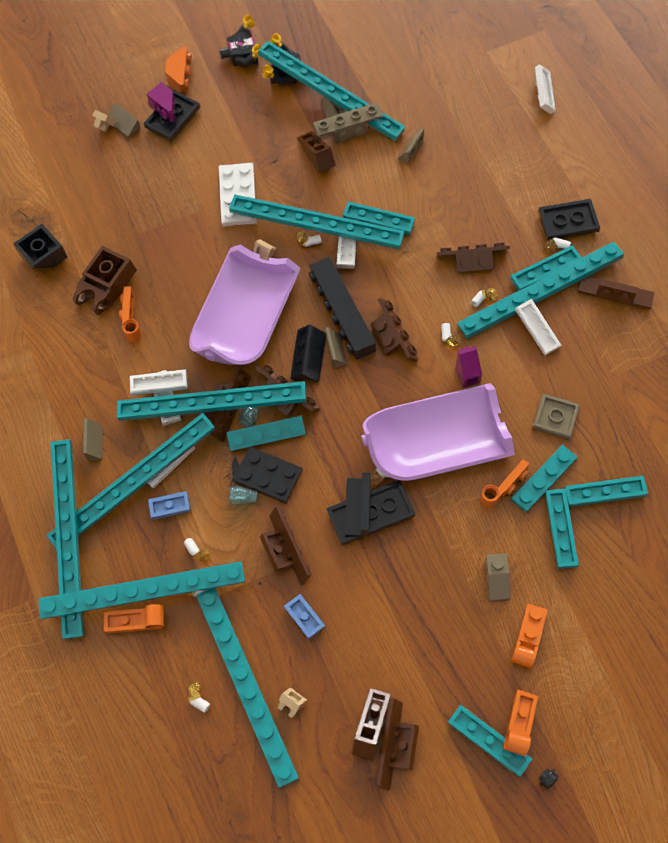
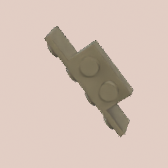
M376 102L313 122V126L318 137L333 133V139L337 143L366 134L367 122L382 118L383 114Z

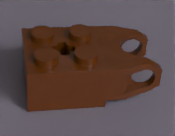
M102 246L83 271V277L77 284L73 301L76 305L80 306L89 299L95 298L92 311L96 315H100L113 305L137 269L130 259Z

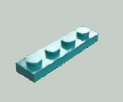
M349 201L343 213V218L403 230L405 235L409 236L415 223V217Z
M572 245L511 275L510 280L519 291L582 257Z
M302 416L230 431L227 432L230 450L233 451L305 435L306 433Z
M562 444L512 497L511 501L527 513L545 494V491L549 490L577 460L578 456Z
M644 476L564 487L569 507L641 498L648 495Z
M566 489L546 490L545 498L557 569L578 568L579 563Z
M461 704L448 721L450 726L519 778L532 760L528 755L525 757L504 750L505 738Z

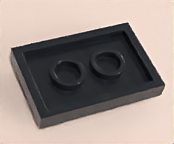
M172 90L175 98V121L172 123L168 119H164L155 110L143 123L146 129L169 141H172L201 108L199 102L175 90Z
M591 199L539 207L538 213L547 241L553 240L555 237L565 238L600 231V225Z
M249 447L233 481L287 504L303 469Z

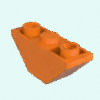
M183 46L167 58L165 67L168 84L185 96L190 86L188 76L191 75L189 63H192V55L188 52L187 46Z

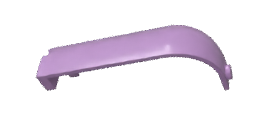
M241 244L230 248L191 331L189 339L190 349L210 361L228 365H243L258 359L270 340L301 268L289 258H269V260H263L259 254L250 251Z
M491 383L386 408L372 414L363 422L364 435H361L363 446H368L369 453L376 467L385 475L397 480L420 479L515 455L512 436L505 422H501L498 417L501 410L496 389Z

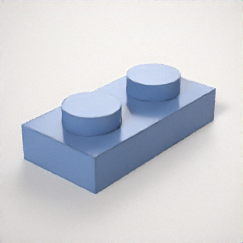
M187 491L148 499L152 520L191 512Z
M301 594L284 606L285 610L309 640L325 628L324 623Z

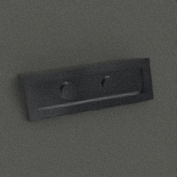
M310 324L298 329L290 379L298 381L307 378L315 383L319 382L326 337L325 332Z
M362 473V478L347 479L346 536H369L370 473Z

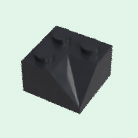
M43 224L13 243L19 256L32 268H53L68 258L63 246Z

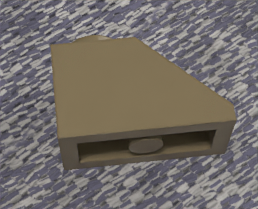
M507 553L486 555L484 564L489 601L510 600V574Z

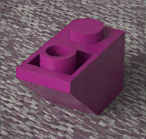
M161 82L147 93L148 105L152 110L158 111L164 119H168L173 123L175 121L174 94L170 88Z
M476 346L471 348L464 347L457 352L455 370L463 388L481 383L482 371Z

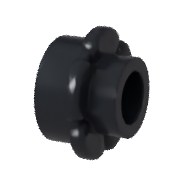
M546 769L539 777L541 780L540 786L543 785L548 790L558 780L559 776L555 773V769L552 771Z

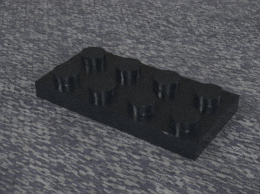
M400 480L370 491L369 535L415 517V512ZM346 501L327 508L328 515L342 546L365 537L345 535Z

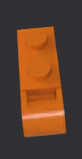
M124 287L123 294L120 295L122 310L119 311V318L122 321V330L126 339L130 342H137L141 339L142 332L137 321L133 319L135 295L131 287Z
M523 459L499 487L486 485L482 489L481 504L486 508H493L507 494L511 495L517 487L515 484L519 480L523 481L529 474L527 471L529 463ZM492 494L495 498L488 499L485 495Z
M152 604L141 609L104 612L105 634L164 628L163 605Z
M527 604L512 656V663L533 668L547 609Z
M521 690L516 691L504 741V750L526 757L531 743L530 732L538 696Z

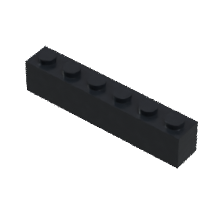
M330 257L310 264L311 272L308 273L312 283H316V291L319 297L322 296L324 298V306L327 311L330 310L333 324L338 325L341 339L346 340V348L349 354H353L355 360H358L376 352V342Z

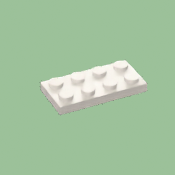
M253 163L219 166L222 227L257 224V218L230 213L229 211L234 194L255 198Z

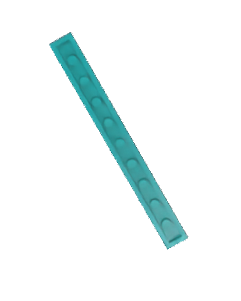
M267 41L258 50L260 57L346 111L370 105L270 41ZM383 112L382 118L367 122L368 125L394 141L405 131L404 125Z
M234 194L229 207L230 213L399 250L405 234L403 230Z
M613 241L457 322V327L465 338L469 339L517 314L515 308L530 299L536 304L624 258V252Z
M303 381L117 401V419L124 421L307 402L306 383Z
M204 413L200 414L77 511L78 537L213 432L215 427ZM53 529L46 536L57 549L56 529Z
M70 439L50 442L59 594L82 590L73 450ZM83 612L61 616L62 639L85 637Z
M242 561L38 598L40 619L44 620L246 583Z
M216 588L209 589L196 595L280 789L298 780L299 777Z

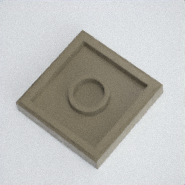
M543 393L532 429L570 440L580 404Z

